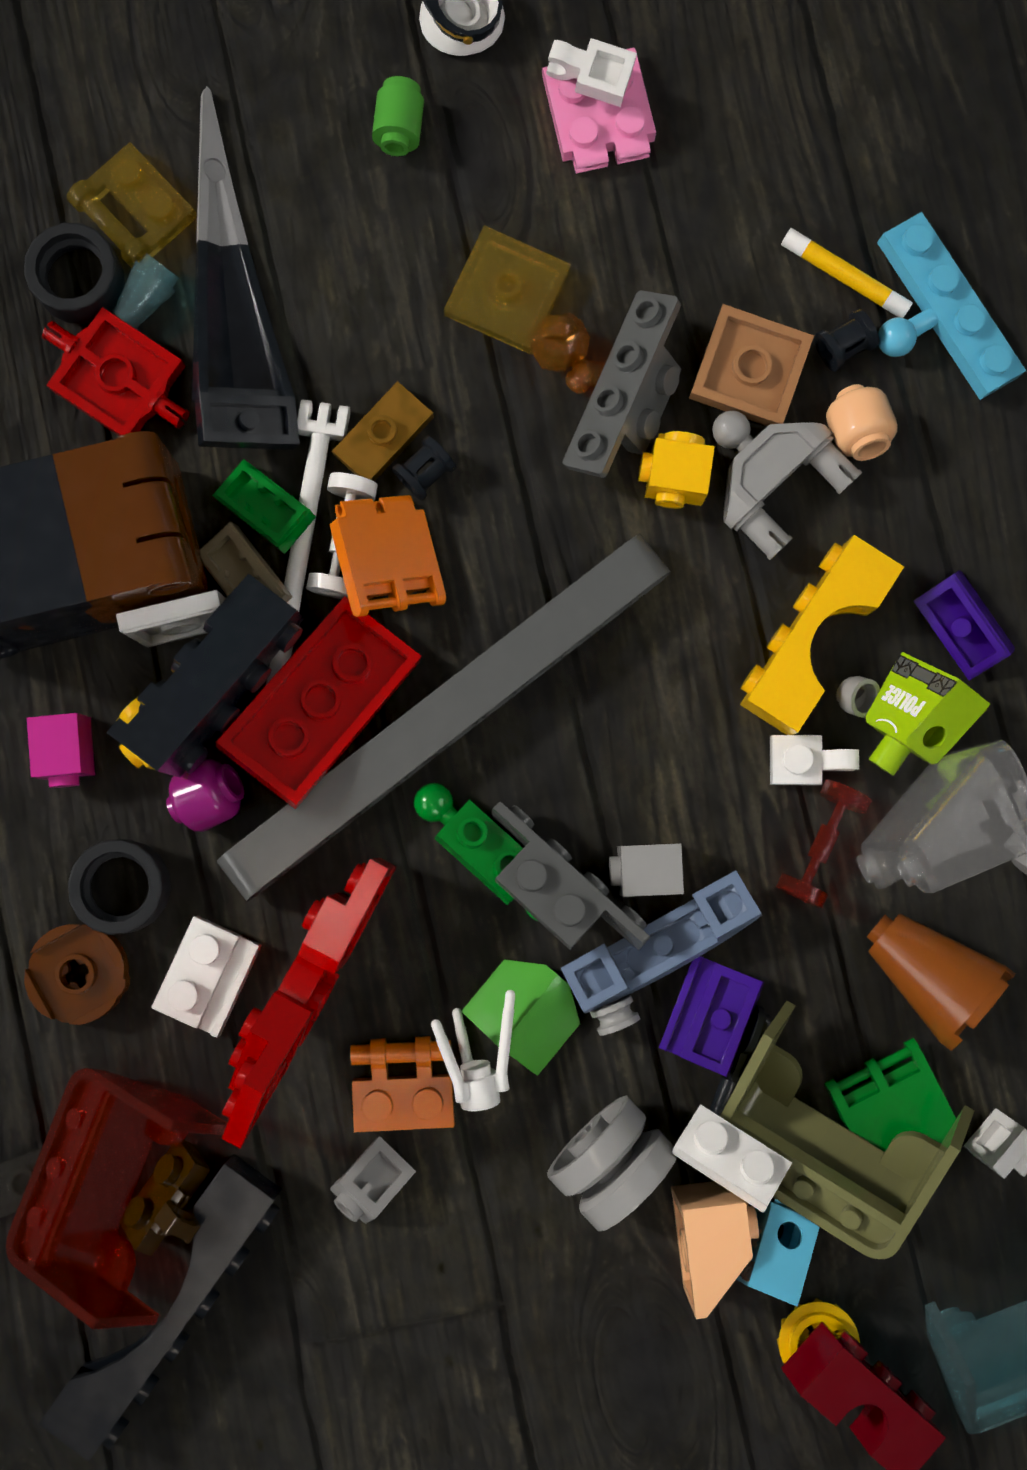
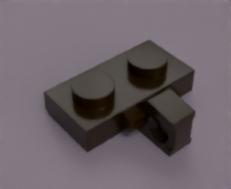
M177 1137L168 1152L159 1159L153 1174L137 1197L130 1201L123 1217L119 1221L135 1251L152 1256L164 1237L170 1235L183 1239L185 1243H190L201 1227L187 1204L211 1169L195 1146L188 1141Z

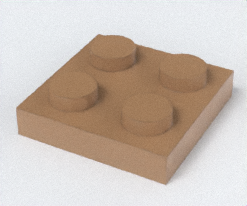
M722 304L689 399L725 412L739 411L748 420L765 426L769 424H783L814 335Z

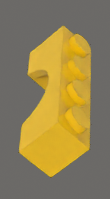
M853 535L843 546L836 542L833 544L819 565V568L826 571L816 587L808 583L793 605V608L799 611V614L792 625L788 627L782 624L769 642L767 649L773 652L772 656L764 668L756 664L740 688L747 693L740 705L786 735H794L800 731L825 692L813 672L810 659L812 639L819 625L826 618L834 615L858 614L867 616L876 610L904 568V566L856 535Z

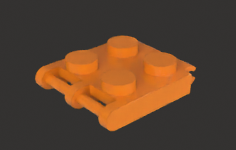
M410 495L379 498V501L375 502L372 499L340 501V505H335L337 518L329 525L351 611L355 617L367 616L369 610L391 607L393 611L397 612L406 610L408 605L426 602H429L432 606L445 604L446 592L424 509L415 510L413 499ZM426 590V593L412 594L416 591ZM386 595H388V597H389V598L369 600V599H371V598H373V597H378V596H386Z

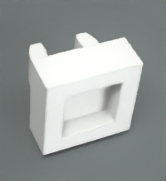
M995 1108L964 1147L1004 1179L1013 1168L1025 1177L1027 1175V1130Z

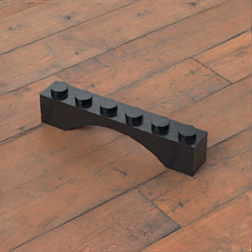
M233 1154L222 1166L194 1206V1216L201 1227L194 1235L191 1263L181 1292L170 1311L158 1325L136 1342L111 1355L85 1362L70 1379L39 1425L87 1461H90L101 1444L110 1450L130 1422L122 1416L131 1401H134L139 1406L143 1404L160 1379L152 1373L162 1358L172 1363L190 1337L183 1330L193 1314L200 1320L204 1318L220 1295V1292L213 1288L223 1272L233 1277L250 1253V1250L243 1245L254 1229L262 1235L281 1209L273 1201L282 1188Z

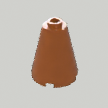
M899 913L894 921L885 914L867 936L874 943L868 951L938 1041L950 1051L963 1041L959 1035L966 1026L974 1029L1009 986L1007 981L1015 976V973L1007 966Z

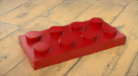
M344 596L216 741V747L296 810L420 663L422 656L370 615L355 617L351 611L349 599Z

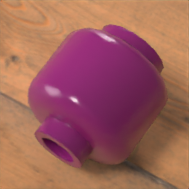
M206 759L193 773L188 774L185 771L181 778L176 776L171 778L169 797L166 800L167 809L177 823H183L193 831L204 832L231 819L239 812L241 800L244 798V787L238 773L229 764H221L219 761Z

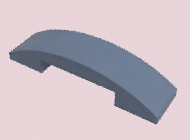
M735 870L692 894L693 900L648 924L644 931L650 938L640 950H637L623 938L609 947L603 944L561 967L582 1011L586 1014L663 978L720 945L761 917L762 913L738 872Z

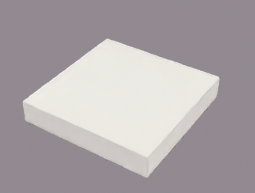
M213 590L118 613L116 618L119 631L147 648L207 633L203 630L205 621L226 598L219 591Z

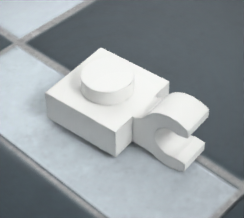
M592 38L590 39L587 51L576 48L567 42L554 40L548 57L550 62L546 74L558 80L576 78V93L621 107L637 53Z
M822 735L770 736V785H822V771L859 770V749L822 750Z

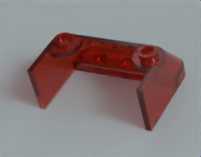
M90 1068L78 1070L72 1075L66 1086L8 1232L6 1252L10 1263L91 1329L156 1325L160 1314L128 1291L135 1271L136 1257L131 1243L118 1234L121 1225L119 1221L131 1200L153 1141L161 1145H177L186 1138L188 1133L223 1135L227 1122L181 1094L105 1070Z

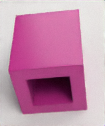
M79 713L27 718L31 778L48 780L49 788L79 786V777L95 775L91 717Z

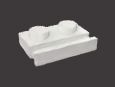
M198 915L193 916L151 1008L196 1029H202L210 1033L211 1036L218 1038L222 1034L262 944L246 939L242 935Z

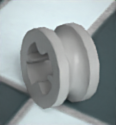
M627 995L590 1012L592 1018H597L600 1021V1026L597 1028L600 1036L624 1029L641 1019L638 1012H633L630 1009V1004L633 1002L631 995Z

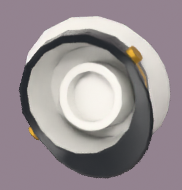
M423 0L419 16L422 33L426 40L441 52L456 56L480 53L492 46L502 33L505 20L502 0Z

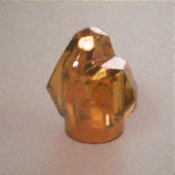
M572 313L543 315L531 335L529 343L533 356L542 369L566 371L573 363L580 362L587 355L590 336L583 322Z

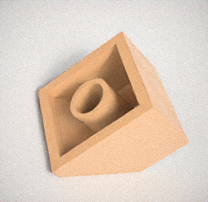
M715 1181L671 1186L683 1288L696 1319L709 1316L753 1258L751 1239L759 1238L755 1208L749 1206L746 1201Z

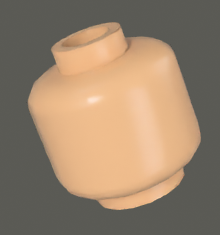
M860 384L848 386L837 394L836 400L831 403L826 412L827 424L833 432L832 436L834 437L835 446L843 455L853 457L858 461L870 460L882 455L889 449L891 441L897 433V421L887 395L879 388L864 387Z

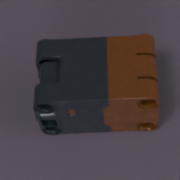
M150 431L128 433L114 440L0 467V659L13 656L21 651L118 628L116 618L118 613L209 592L203 562L199 557L201 554L188 507L179 463L176 462L165 447L158 434Z

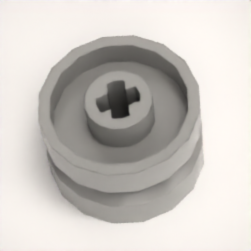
M627 1095L616 1099L594 1116L562 1149L547 1172L548 1178L565 1196L583 1193L579 1204L580 1212L597 1231H605L633 1212L666 1177L677 1156L672 1154L674 1145L659 1129L642 1133L646 1116Z

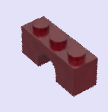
M821 1322L781 1367L782 1371L800 1396L835 1426L840 1423L849 1411L865 1404L862 1412L849 1428L869 1455L886 1470H919L946 1439L931 1421L936 1412L913 1389L907 1395L899 1390L903 1384L902 1381L883 1362L878 1360L873 1366L864 1359L869 1354L868 1351L849 1332L844 1329L838 1336Z

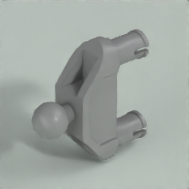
M726 411L720 414L713 423V437L717 444L727 449L736 448L740 452L734 457L727 471L724 523L736 532L741 529L767 555L769 560L793 538L762 509L765 505L763 501L802 464L805 466L811 464L835 488L839 495L862 473L832 443L834 440L833 432L824 424L813 422L769 424L756 438H753L750 435L751 428L747 417L739 411Z

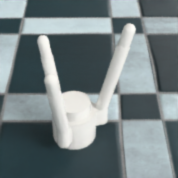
M508 990L505 994L496 1070L490 1067L488 1060H473L466 1026L459 1008H455L452 1011L462 1060L460 1070L441 1022L437 1019L431 1022L437 1045L453 1084L455 1101L461 1104L463 1110L482 1111L493 1108L500 1103L499 1092H505L510 1089L507 1069L514 1018L515 992L513 990Z

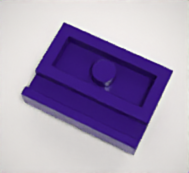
M704 957L696 958L691 962L659 1048L720 1075L729 1077L765 982Z

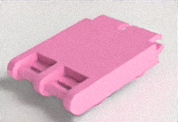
M633 47V48L626 49V50H629V51H632V52H635V53H636V50H635L634 47ZM637 56L621 107L576 93V78L570 80L554 79L546 74L548 67L542 68L543 82L563 162L572 160L576 174L608 167V152L610 151L614 152L617 165L650 157L649 143L655 141L656 130Z

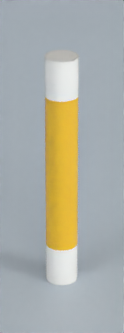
M790 228L781 243L786 249L897 317L904 318L913 304L910 300L793 228Z

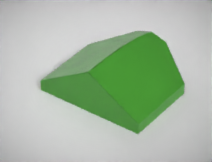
M504 959L461 1012L499 1047L505 994L508 990H513L515 992V1004L509 1055L538 1076L580 1025L571 988L562 977L546 964Z

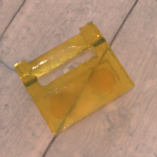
M131 142L124 146L87 180H80L75 183L67 193V201L78 212H85L122 251L121 258L132 269H138L145 265L197 218V214L191 205ZM110 192L147 232L142 237L135 238L100 199Z

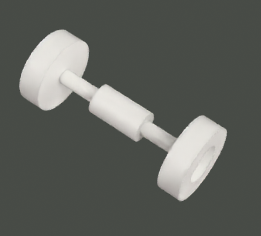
M334 472L330 474L327 490L332 494L345 498V501L372 499L374 501L378 484L362 476ZM332 537L329 552L333 553L329 574L309 573L306 589L323 596L342 599L344 596L348 598L343 577H339L340 564Z

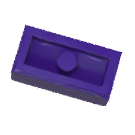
M961 570L914 600L918 609L969 681L1014 652V645Z

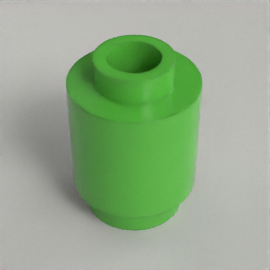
M392 76L384 81L383 87L377 92L372 139L388 155L404 156L419 146L424 98L421 94V88L416 81L408 77Z

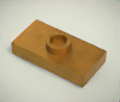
M397 381L332 450L333 455L355 475L375 481L434 418L433 412Z

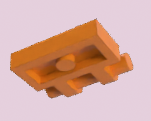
M431 1036L415 1037V1042L387 1043L385 1038L371 1039L370 1044L351 1045V1065H371L372 1078H354L352 1080L354 1132L453 1128L455 1126L453 1084L449 1074H433L432 1061L444 1060L437 1042L431 1041ZM416 1062L417 1075L388 1077V1064Z

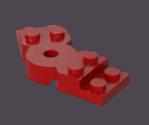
M382 858L370 859L368 864L365 862L362 865L358 863L344 888V891L351 894L350 897L338 892L326 898L323 897L320 901L316 899L302 923V928L308 930V933L296 959L263 1011L254 1007L239 1032V1036L242 1038L228 1062L229 1065L235 1067V1071L228 1087L233 1092L222 1111V1115L229 1118L222 1136L223 1140L241 1149L289 1068L298 1047L302 1045L319 1017L340 976L336 971L338 972L351 956L397 866Z

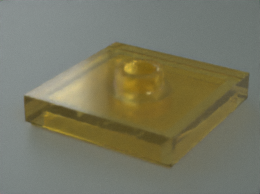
M484 225L444 308V316L531 354L570 273L571 264Z

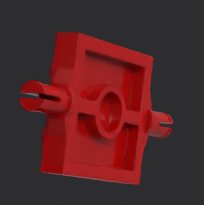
M102 307L90 325L77 333L76 336L59 326L55 321L47 324L52 332L44 328L42 338L64 351L60 367L46 386L119 437L140 431L147 420L155 414H158L178 429L184 425L180 418L185 421L188 420L189 411L167 398L171 386L186 367L183 361Z

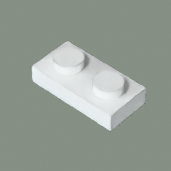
M701 1104L672 1151L673 1155L762 1213L766 1210L792 1164L783 1156Z

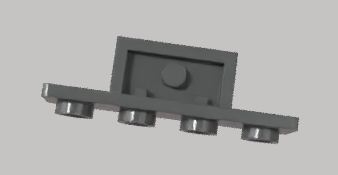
M642 290L636 293L563 459V464L569 470L604 478L610 470L620 444L628 452L642 455L643 452H646L651 439L657 435L660 427V418L670 396L674 394L678 387L679 375L682 370L664 347L681 307V302L676 296Z
M500 801L492 809L493 820L524 847L495 878V882L569 950L572 949L600 916L637 950H640L650 938L644 931L647 924L634 910L626 905L620 910L606 897L609 890L604 883L590 872H586L584 875L580 874L568 863L572 859L568 851L552 838L547 842L540 838L532 830L535 826L532 819L519 807L513 805L508 809Z

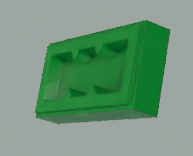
M245 459L241 461L212 495L219 503L284 554L316 518L310 509Z

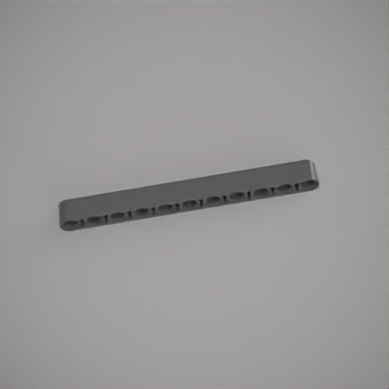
M641 534L634 536L323 776L296 810L287 804L235 844L217 860L218 865L246 901L253 899L656 587L671 571Z

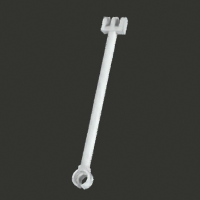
M302 399L297 418L298 434L310 437L299 502L310 509L316 516L329 441L341 442L347 435L350 407L340 405L336 423H330L331 404L321 402L317 420H311L313 403L311 400ZM316 518L290 548L284 586L293 596L287 603L298 612L300 610ZM293 646L286 653L279 650L269 665L272 671L267 678L266 685L290 659Z

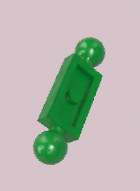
M439 783L423 785L415 794L414 808L422 819L429 822L440 821L444 825L434 839L508 905L514 898L495 882V878L523 847L470 799L457 811L453 807L452 794L444 785ZM525 909L526 913L530 918H532L535 921H538Z

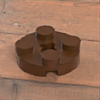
M77 923L62 925L44 934L35 943L30 952L33 954L29 960L28 969H25L24 976L27 995L33 1006L42 1015L52 1020L57 1019L74 1025L92 1022L112 1011L118 1005L123 994L128 990L131 979L126 952L117 938L113 935L92 930L86 924ZM74 959L79 965L86 964L89 973L86 975L87 983L83 987L78 981L69 984L65 976L71 972L69 963Z

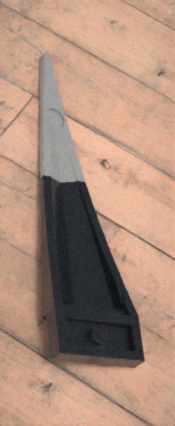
M206 86L201 94L192 378V402H195L199 447L294 450L299 445L295 395L261 292L233 188L212 92Z

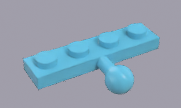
M920 212L883 233L877 244L922 312L908 320L900 317L887 320L878 331L879 348L881 351L891 357L904 356L913 349L919 335L933 328L979 400L1021 376L1026 369L924 214Z

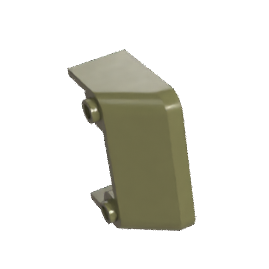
M786 1001L764 1032L720 1117L792 1162L773 1198L863 1255L873 1259L890 1258L900 1249L959 1154L975 1110L965 1105L941 1144L923 1133L905 1131L897 1134L890 1142L886 1151H882L794 1097L802 1083L803 1074L801 1066L791 1054L775 1045L796 1005Z

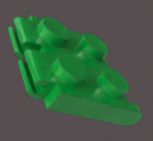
M914 1038L903 1042L905 1048L876 1062L872 1058L864 1062V1069L838 1082L831 1079L824 1083L845 1128L884 1152L892 1139L897 1134L905 1131L923 1133L941 1144L956 1120L944 1093ZM908 1057H910V1060H908V1061H906V1062H904V1063H899V1062H901V1061L907 1059ZM891 1067L889 1071L882 1073L883 1070ZM869 1077L871 1078V1080L861 1085H856Z

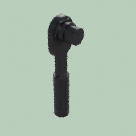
M756 1004L729 1077L721 1076L709 1109L718 1116L723 1112L738 1083L747 1055L754 1050L759 1037L762 1038L764 1032L774 1020L760 1005Z

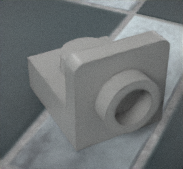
M379 1136L348 1171L332 1185L330 1190L337 1196L334 1200L335 1205L347 1218L354 1222L360 1219L366 1224L382 1212L416 1171Z

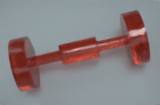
M828 779L825 780L819 794L835 803L836 807L828 824H822L807 855L811 860L803 878L799 880L782 873L776 885V888L821 909L828 894L812 886L811 882L820 863L826 864L840 834L836 829L845 809L856 813L866 814L872 801L865 794Z

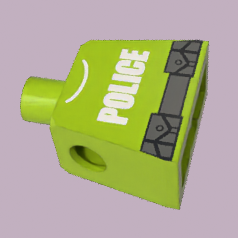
M902 652L866 714V723L884 735V738L869 757V760L892 776L896 774L910 753L931 765L936 764L986 711L990 703L959 678Z

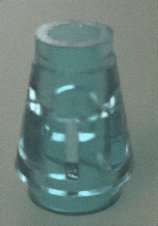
M146 253L140 263L135 260L117 300V305L112 312L137 330L141 323L149 318L176 292L173 286L179 278Z

